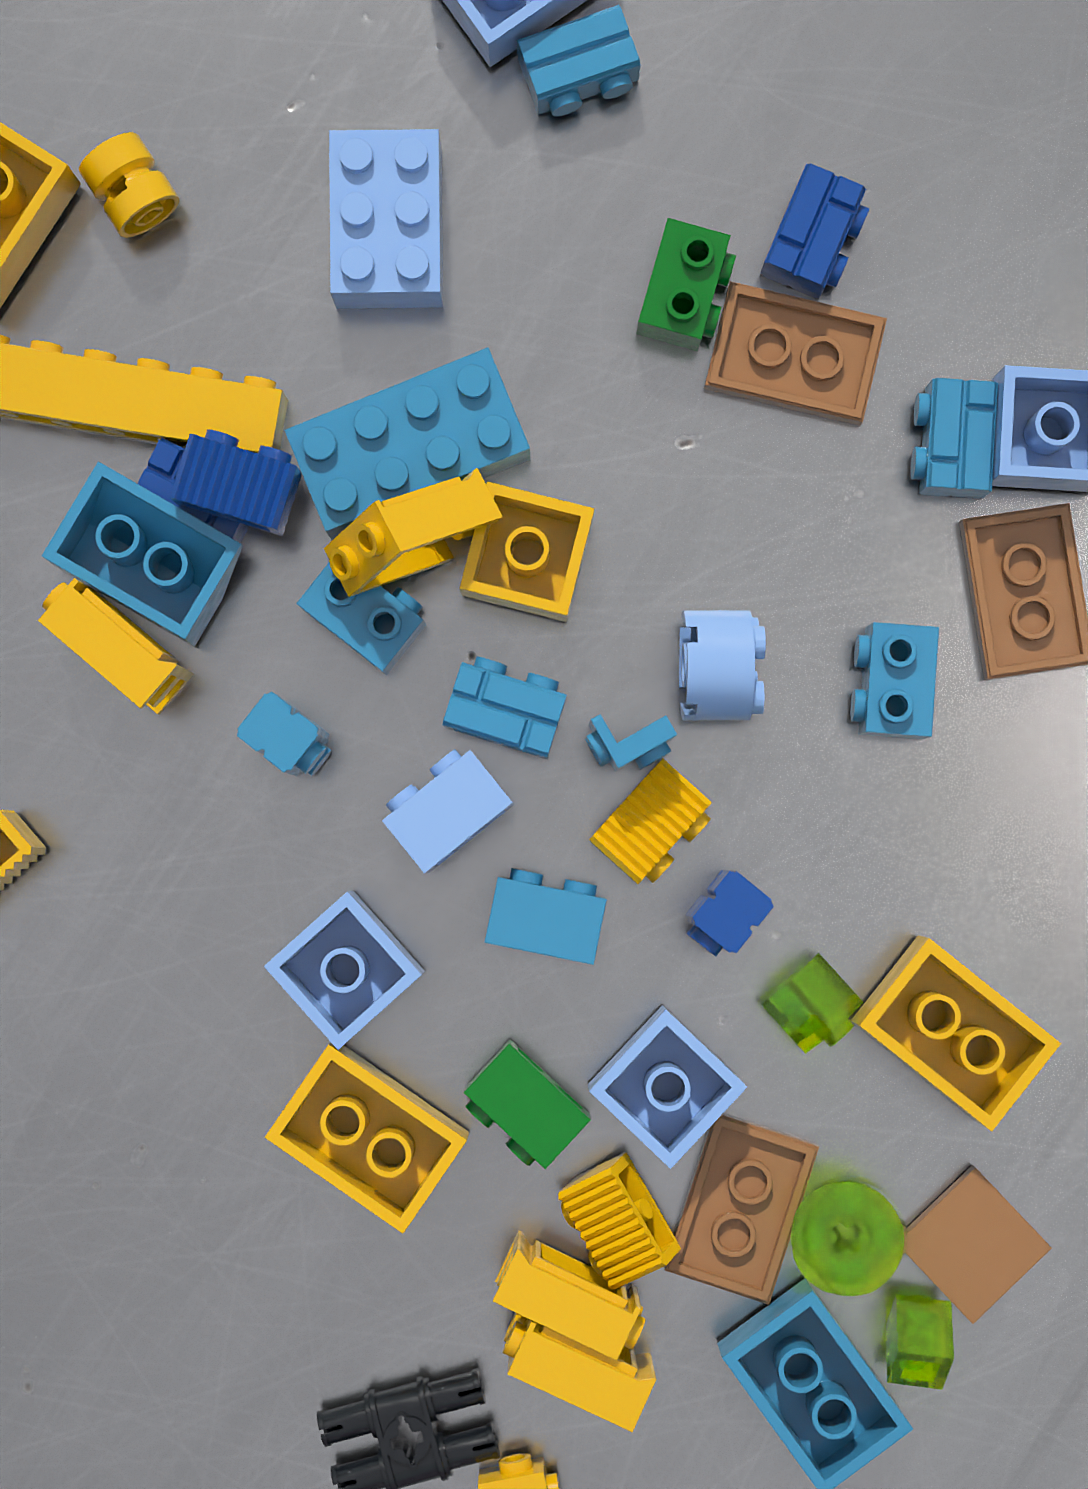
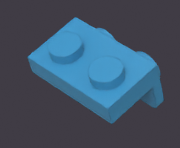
M601 714L590 719L589 727L592 733L586 736L585 741L600 767L610 762L616 772L635 761L641 770L671 752L667 742L677 736V733L665 715L617 743Z

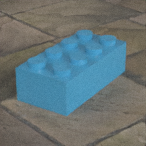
M489 347L284 430L324 529L331 540L338 536L374 501L380 500L382 502L458 476L462 481L476 468H478L484 479L531 460L529 444Z

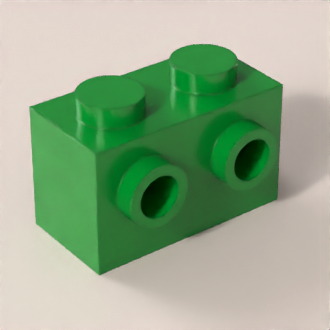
M667 218L638 320L637 335L698 351L702 336L713 338L722 308L712 304L716 286L718 284L728 287L736 255L726 252L731 235Z
M511 1039L471 1080L464 1090V1094L471 1099L465 1105L468 1111L487 1128H490L494 1123L502 1128L511 1137L505 1143L506 1146L527 1166H530L536 1160L546 1169L591 1121L590 1113Z

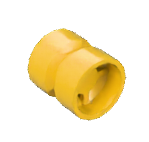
M134 132L123 133L101 143L82 160L79 166V172L95 198L106 200L103 206L104 212L119 235L124 238L134 237L154 228L168 218L179 204V197L164 173L158 170L152 171L155 165L154 158L140 136Z

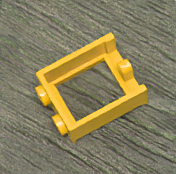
M476 468L462 481L458 476L382 502L380 500L374 501L336 536L324 550L329 558L333 574L340 580L348 597L449 562L454 557L444 539L449 537L455 540L467 538L474 534L475 528L497 522L503 516L478 468Z
M76 578L69 585L63 582L55 587L43 602L42 608L46 611L38 621L139 708L142 709L147 705L160 715L194 673L177 664L179 661L106 598L100 596L101 594L97 590Z
M518 1230L495 1279L496 1286L499 1287L493 1302L613 1360H618L624 1346L632 1350L646 1318L641 1316L643 1306L640 1305L637 1287L631 1285L629 1292L626 1291L625 1285L612 1290L608 1288V1280L599 1276L592 1266L535 1240L532 1246L522 1231Z
M515 1312L503 1340L506 1343L502 1353L509 1356L507 1374L633 1432L656 1382L651 1354H635L634 1348L631 1350L624 1346L616 1361Z

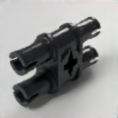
M478 1368L431 1382L429 1377L419 1376L417 1377V1382L380 1392H377L376 1389L369 1390L367 1394H364L363 1401L326 1411H317L319 1430H324V1434H321V1440L325 1447L372 1433L374 1438H378L380 1446L378 1455L342 1465L336 1464L331 1466L333 1485L337 1484V1489H401L436 1478H441L442 1481L449 1479V1476H453V1469L493 1458L494 1460L499 1459L500 1450L497 1439H494L496 1433L492 1422L482 1427L445 1436L443 1431L439 1432L437 1425L440 1414L477 1404H486L483 1385L480 1386L482 1379ZM402 1417H404L405 1423L409 1424L412 1432L421 1431L415 1445V1453L412 1446H409L406 1438H396L402 1426Z

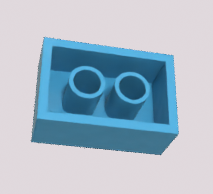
M806 1278L717 1343L722 1359L817 1489H834L913 1430L902 1410Z

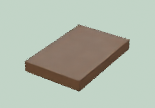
M730 281L704 389L860 426L863 423L887 318Z
M1070 504L966 518L959 521L984 681L1088 665V615Z
M722 1114L707 1130L674 1232L681 1250L664 1267V1270L769 1305L819 1146Z

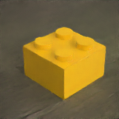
M487 481L486 485L503 517L492 524L475 528L459 588L461 595L567 622L595 508Z

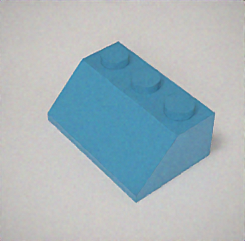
M98 461L43 552L42 557L57 568L195 647L223 599L243 545Z

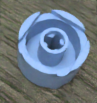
M683 610L681 618L686 627H680L679 688H686V703H680L682 720H750L752 714H763L765 702L763 681H758V674L755 671V660L765 658L766 636L765 627L759 626L758 617H752L750 610Z

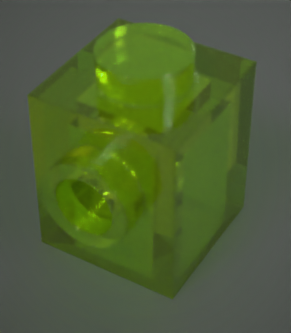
M818 953L793 972L761 1005L806 1054L822 1041L829 1047L840 1041L854 1027V1024L848 1018L864 1002Z
M896 1294L886 1323L887 1383L943 1390L954 1361L951 1301L931 1299L928 1296L919 1294L910 1296Z

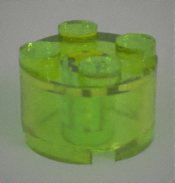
M854 1180L830 1183L809 1194L798 1207L791 1230L793 1256L801 1273L808 1281L822 1291L840 1296L868 1294L884 1285L900 1267L906 1252L908 1239L905 1221L896 1203L881 1189L871 1184ZM839 1224L846 1228L856 1224L861 1229L862 1233L859 1235L858 1241L862 1248L859 1252L852 1246L845 1250L838 1246L837 1242L842 1236L837 1229Z

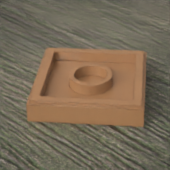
M973 1165L894 1240L972 1324L987 1312L1052 1249Z

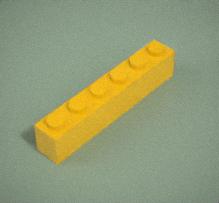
M0 335L1 418L151 443H158L161 438H164L183 448L186 447L189 434L205 437L207 429H211L239 439L237 447L243 450L258 453L261 445L280 450L288 399L283 390L276 389L277 383L275 381L256 376H245L243 383L222 380L223 373L202 367H192L190 374L169 371V364L148 358H139L137 366L116 362V355L93 349H85L83 357L64 354L62 346L39 340H32L30 348L10 345L11 339Z

